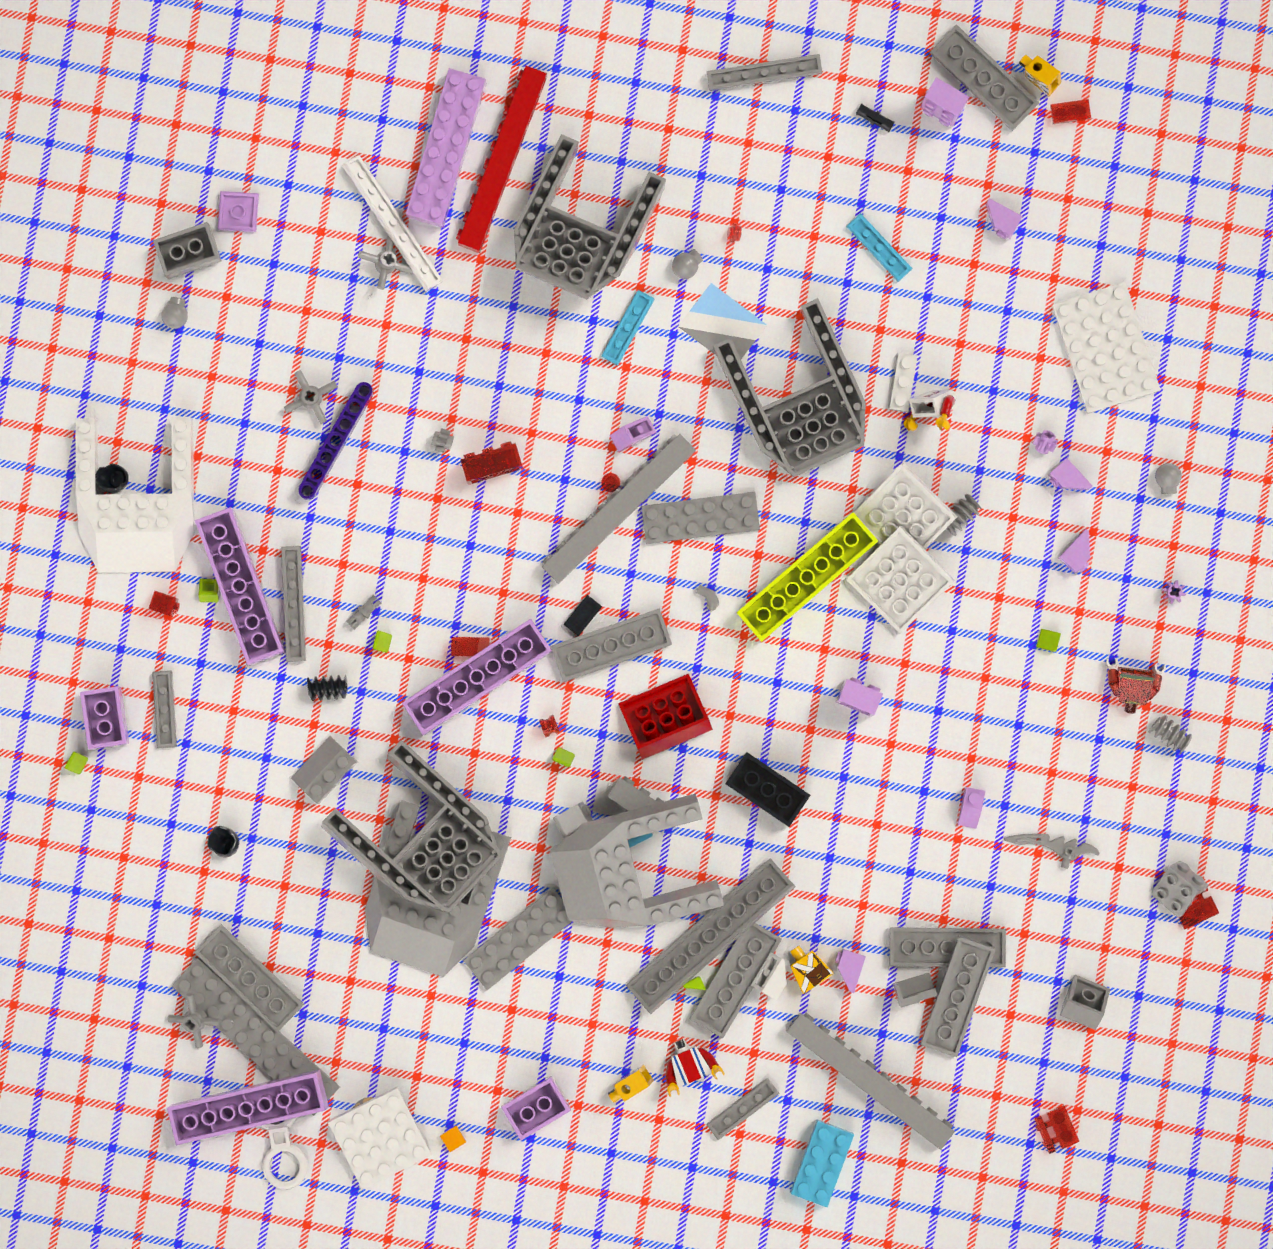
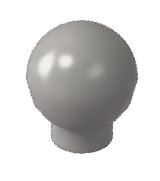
M695 249L689 253H681L673 259L672 270L677 277L689 279L695 275L698 270V264L703 259Z
M171 297L170 303L164 307L161 318L167 327L178 329L186 324L188 312L184 307V299Z
M1165 463L1156 470V482L1161 487V494L1177 493V486L1182 478L1181 470L1172 463Z

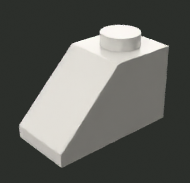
M770 952L751 986L777 1001L787 984L785 963L783 959Z

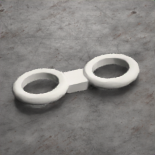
M296 1118L287 1119L279 1124L261 1125L262 1128L269 1131L271 1149L266 1152L263 1159L262 1170L269 1183L279 1189H290L298 1186L304 1180L307 1173L308 1162L305 1154L299 1147L291 1144L289 1127L295 1122ZM288 1151L298 1158L300 1168L294 1179L281 1181L272 1174L271 1160L278 1152Z

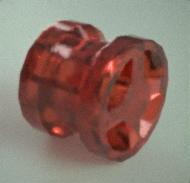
M554 715L549 716L546 720H539L545 737H549L551 733L557 734L560 732Z

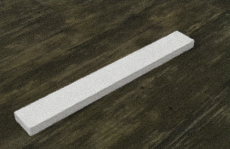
M358 155L344 162L342 166L425 291L441 284L443 280L361 157Z

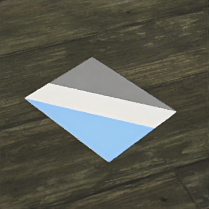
M711 283L678 327L713 354H715L713 345L731 337L738 355L742 359L766 328L767 324Z

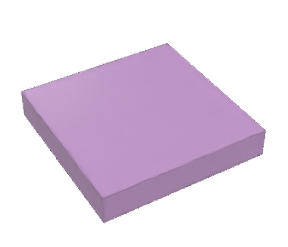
M220 191L218 230L256 232L259 194Z

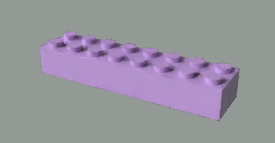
M449 68L406 211L407 218L444 228L487 84L485 78Z
M230 507L195 520L247 665L250 666L285 653L233 508Z
M529 619L402 702L422 735H426L550 654L552 650L532 619Z
M316 1070L171 1104L167 1107L175 1143L180 1145L322 1112L328 1109L329 1105L321 1072Z

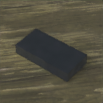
M587 595L564 625L579 636L602 606Z

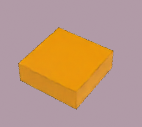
M457 1125L440 1135L449 1152L467 1142Z

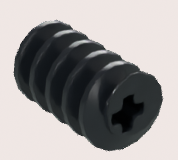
M346 674L344 680L341 679L340 675H337L336 681H334L332 675H330L329 681H326L325 677L322 676L321 682L318 681L317 676L314 677L313 682L307 677L308 695L312 701H315L316 696L321 701L324 695L327 700H330L332 694L335 700L338 699L339 694L342 699H345L348 692Z

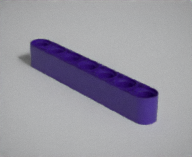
M361 382L355 387L298 489L299 495L303 499H314L373 397L374 391L369 383ZM362 387L369 388L370 392L367 396L360 395L359 391ZM354 403L360 405V410L356 413L350 411V406ZM349 420L351 422L350 427L345 430L342 429L341 422ZM335 436L341 438V443L338 446L331 444V440ZM325 453L332 455L331 461L328 463L322 462V456ZM315 470L322 471L320 479H313L312 474ZM306 486H310L313 489L310 496H304L303 489Z

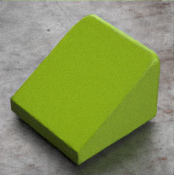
M216 579L199 580L198 596L200 602H219V586Z
M1041 629L1036 647L1056 652L1061 633Z
M378 630L373 649L388 653L392 635Z
M558 747L552 759L569 768L575 754Z
M72 752L65 765V769L81 774L88 758L78 752Z
M700 976L689 980L683 985L684 988L706 990Z

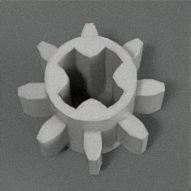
M441 428L440 432L435 431L431 445L436 446V451L444 453L445 449H451L454 436H450L449 430Z

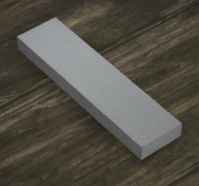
M172 670L152 672L157 748L177 747Z
M766 1078L706 1125L717 1140H719L780 1093L771 1081Z

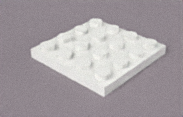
M904 463L900 464L854 512L878 540L877 544L879 546L902 526L924 549L958 517Z
M902 526L846 579L899 634L955 581Z
M398 1087L328 1120V1124L362 1190L432 1156Z

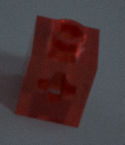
M154 591L148 609L173 617V614H177L179 610V599Z

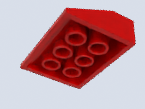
M689 673L618 703L642 760L713 730Z

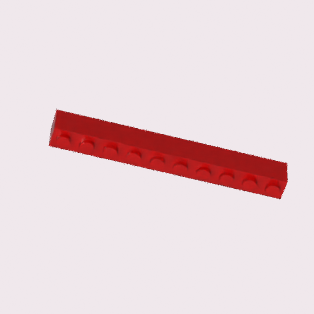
M526 65L524 70L521 69L518 74L517 80L519 84L511 92V105H507L503 115L506 118L504 123L500 122L498 126V139L492 142L490 151H492L490 159L486 158L483 169H486L483 176L480 175L476 186L479 187L477 194L473 193L470 204L472 207L470 212L466 211L463 222H465L463 230L459 229L456 240H459V246L480 253L547 80V73Z

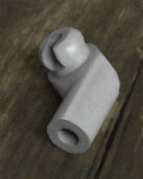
M699 585L696 593L706 597V607L708 610H716L719 606L716 592Z

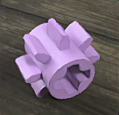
M1044 430L1042 434L1037 432L1033 444L1036 445L1035 449L1041 454H1048L1049 451L1053 453L1058 443V440H1055V434L1048 430Z
M1178 580L1174 582V585L1168 581V588L1162 589L1166 593L1163 599L1169 598L1170 604H1173L1175 599L1180 603V597L1186 596V593L1182 591L1185 585L1179 586ZM1172 589L1178 590V592L1176 593L1177 597L1175 595H1170Z

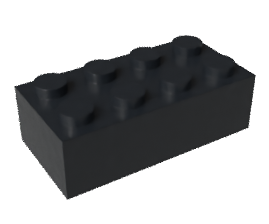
M748 752L745 753L725 785L787 827H790L811 796Z

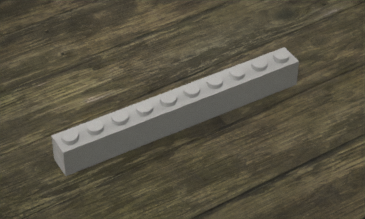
M674 434L666 442L668 445L663 450L659 448L652 455L654 459L650 463L646 461L639 468L640 472L636 476L632 474L625 481L627 485L622 490L618 488L611 495L613 498L608 503L604 501L597 508L599 512L595 516L591 514L584 521L585 525L581 529L576 528L570 534L572 538L567 543L563 541L556 548L558 551L553 556L549 554L542 561L544 563L542 568L557 584L571 573L696 452L694 447L681 434L677 437Z
M799 1013L786 1030L787 1033L942 1150L955 1132L951 1129L953 1125L946 1119H943V1121L936 1117L937 1112L930 1107L925 1109L921 1106L922 1101L914 1095L912 1097L908 1096L905 1093L907 1089L899 1083L896 1086L891 1083L890 1080L892 1078L882 1071L880 1074L874 1070L877 1066L869 1060H866V1062L859 1058L861 1054L855 1049L851 1048L848 1050L844 1047L845 1042L838 1036L835 1039L829 1035L830 1030L821 1024L818 1027L814 1024L813 1021L815 1019L808 1013L804 1015Z

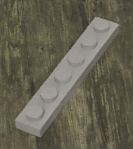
M820 54L711 70L707 71L709 91L818 75L823 72Z
M301 546L281 547L286 662L306 661Z

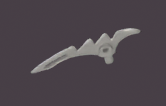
M1020 834L1004 837V841L1014 844H1037L1053 850L1063 858L1061 867L1065 869L1069 868L1071 860L1074 861L1081 854L1092 853L1097 856L1100 854L1097 848L1088 843H1082L1077 847L1076 839L1064 843V836L1049 841L1050 836L1048 834ZM1040 838V841H1017V839Z

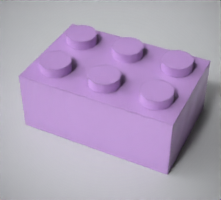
M936 77L926 93L920 108L923 109L922 112L927 116L937 117L944 126L949 127L950 125L953 127L965 108L969 96Z
M853 677L846 679L836 703L870 717L874 716L883 696V693H880V688L873 685L863 686L861 685L863 681Z
M116 686L80 692L88 749L129 744L121 687Z
M552 1076L501 1106L520 1140L525 1139L571 1111L569 1104Z

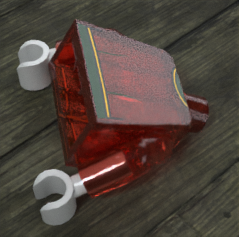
M1107 658L1106 666L1109 668L1108 684L1113 695L1118 697L1119 702L1126 703L1124 710L1126 713H1136L1137 705H1146L1147 701L1152 700L1160 691L1161 674L1166 670L1165 665L1162 666L1161 671L1157 670L1158 663L1152 667L1153 671L1118 667L1116 670L1117 658H1115L1114 665H1110L1108 663L1109 658Z

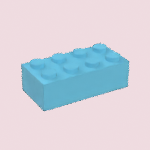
M817 1119L790 1193L828 1208L854 1133Z

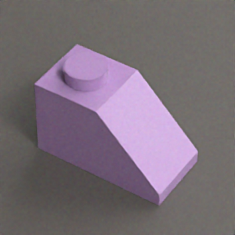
M989 198L986 208L993 230L996 231V235L1000 238L1011 239L1023 216Z
M646 416L621 427L612 433L610 437L618 452L657 432L649 417Z
M1068 458L1048 474L1050 477L1049 481L1056 488L1059 486L1060 489L1089 490L1093 487Z
M1087 529L1058 558L1074 573L1078 571L1082 573L1089 566L1087 561L1090 559L1089 531Z
M964 788L957 825L977 829L985 796L984 790Z
M843 949L842 952H838L835 963H838L837 968L848 990L854 993L866 956Z

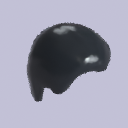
M113 463L106 467H99L95 474L98 486L109 493L122 491L129 482L128 472L122 466Z
M223 826L214 827L207 841L208 848L220 857L234 855L240 844L237 834L232 829Z

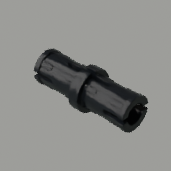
M862 103L856 112V115L870 121L871 125L875 124L887 132H890L895 121L881 115V112L878 110L874 111Z

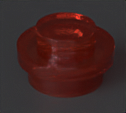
M733 223L731 227H728L727 238H730V242L734 243L740 240L741 226Z
M608 473L603 476L601 485L605 491L615 492L620 487V478L614 473Z

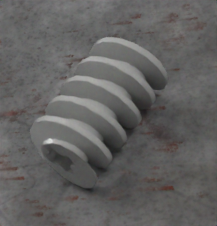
M969 494L965 495L966 501L963 499L959 500L961 506L953 505L955 510L953 512L958 517L946 529L954 536L957 535L955 529L962 531L961 523L966 526L968 525L967 518L972 521L974 520L973 513L978 516L980 515L978 508H982Z
M1167 715L1159 717L1148 732L1150 733L1155 730V738L1162 735L1161 742L1167 739V747L1174 744L1173 751L1175 752L1180 749V755L1191 742L1192 734L1185 736L1186 730L1179 731L1180 725L1178 724L1172 727L1174 721L1166 722Z

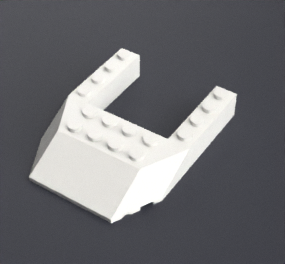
M171 417V494L98 495V484L95 478L98 470V420L95 418H75L76 502L79 535L99 573L176 572L179 562L194 535L193 418Z

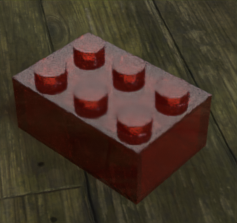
M510 441L500 444L501 448L498 449L489 447L483 449L481 454L475 455L473 452L463 455L464 459H460L468 485L523 469L516 443L512 444Z

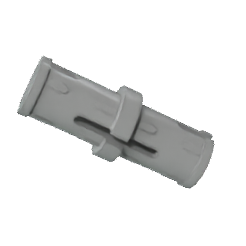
M374 595L362 607L359 606L358 611L346 621L350 625L356 620L351 626L354 630L382 604L377 600L372 605L377 599Z

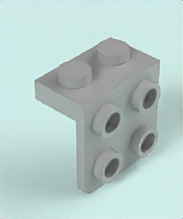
M1178 861L1168 867L1152 891V896L1176 917H1181L1194 898L1204 892L1209 885L1200 875L1195 874L1186 863Z

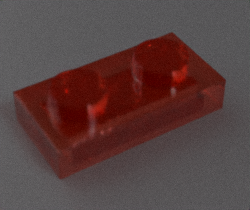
M1089 99L1050 105L1053 124L1091 119Z

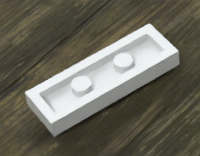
M898 353L889 406L890 410L909 411V399L911 398L918 355Z

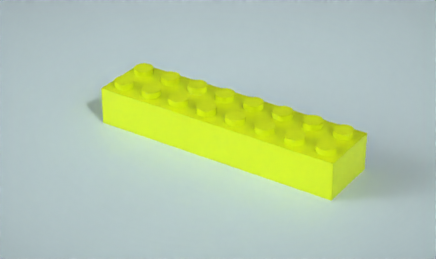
M852 512L736 613L759 640L763 642L871 549L878 540L855 513Z

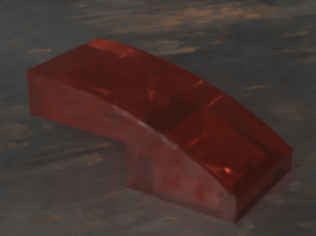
M451 637V656H474L490 645V638Z

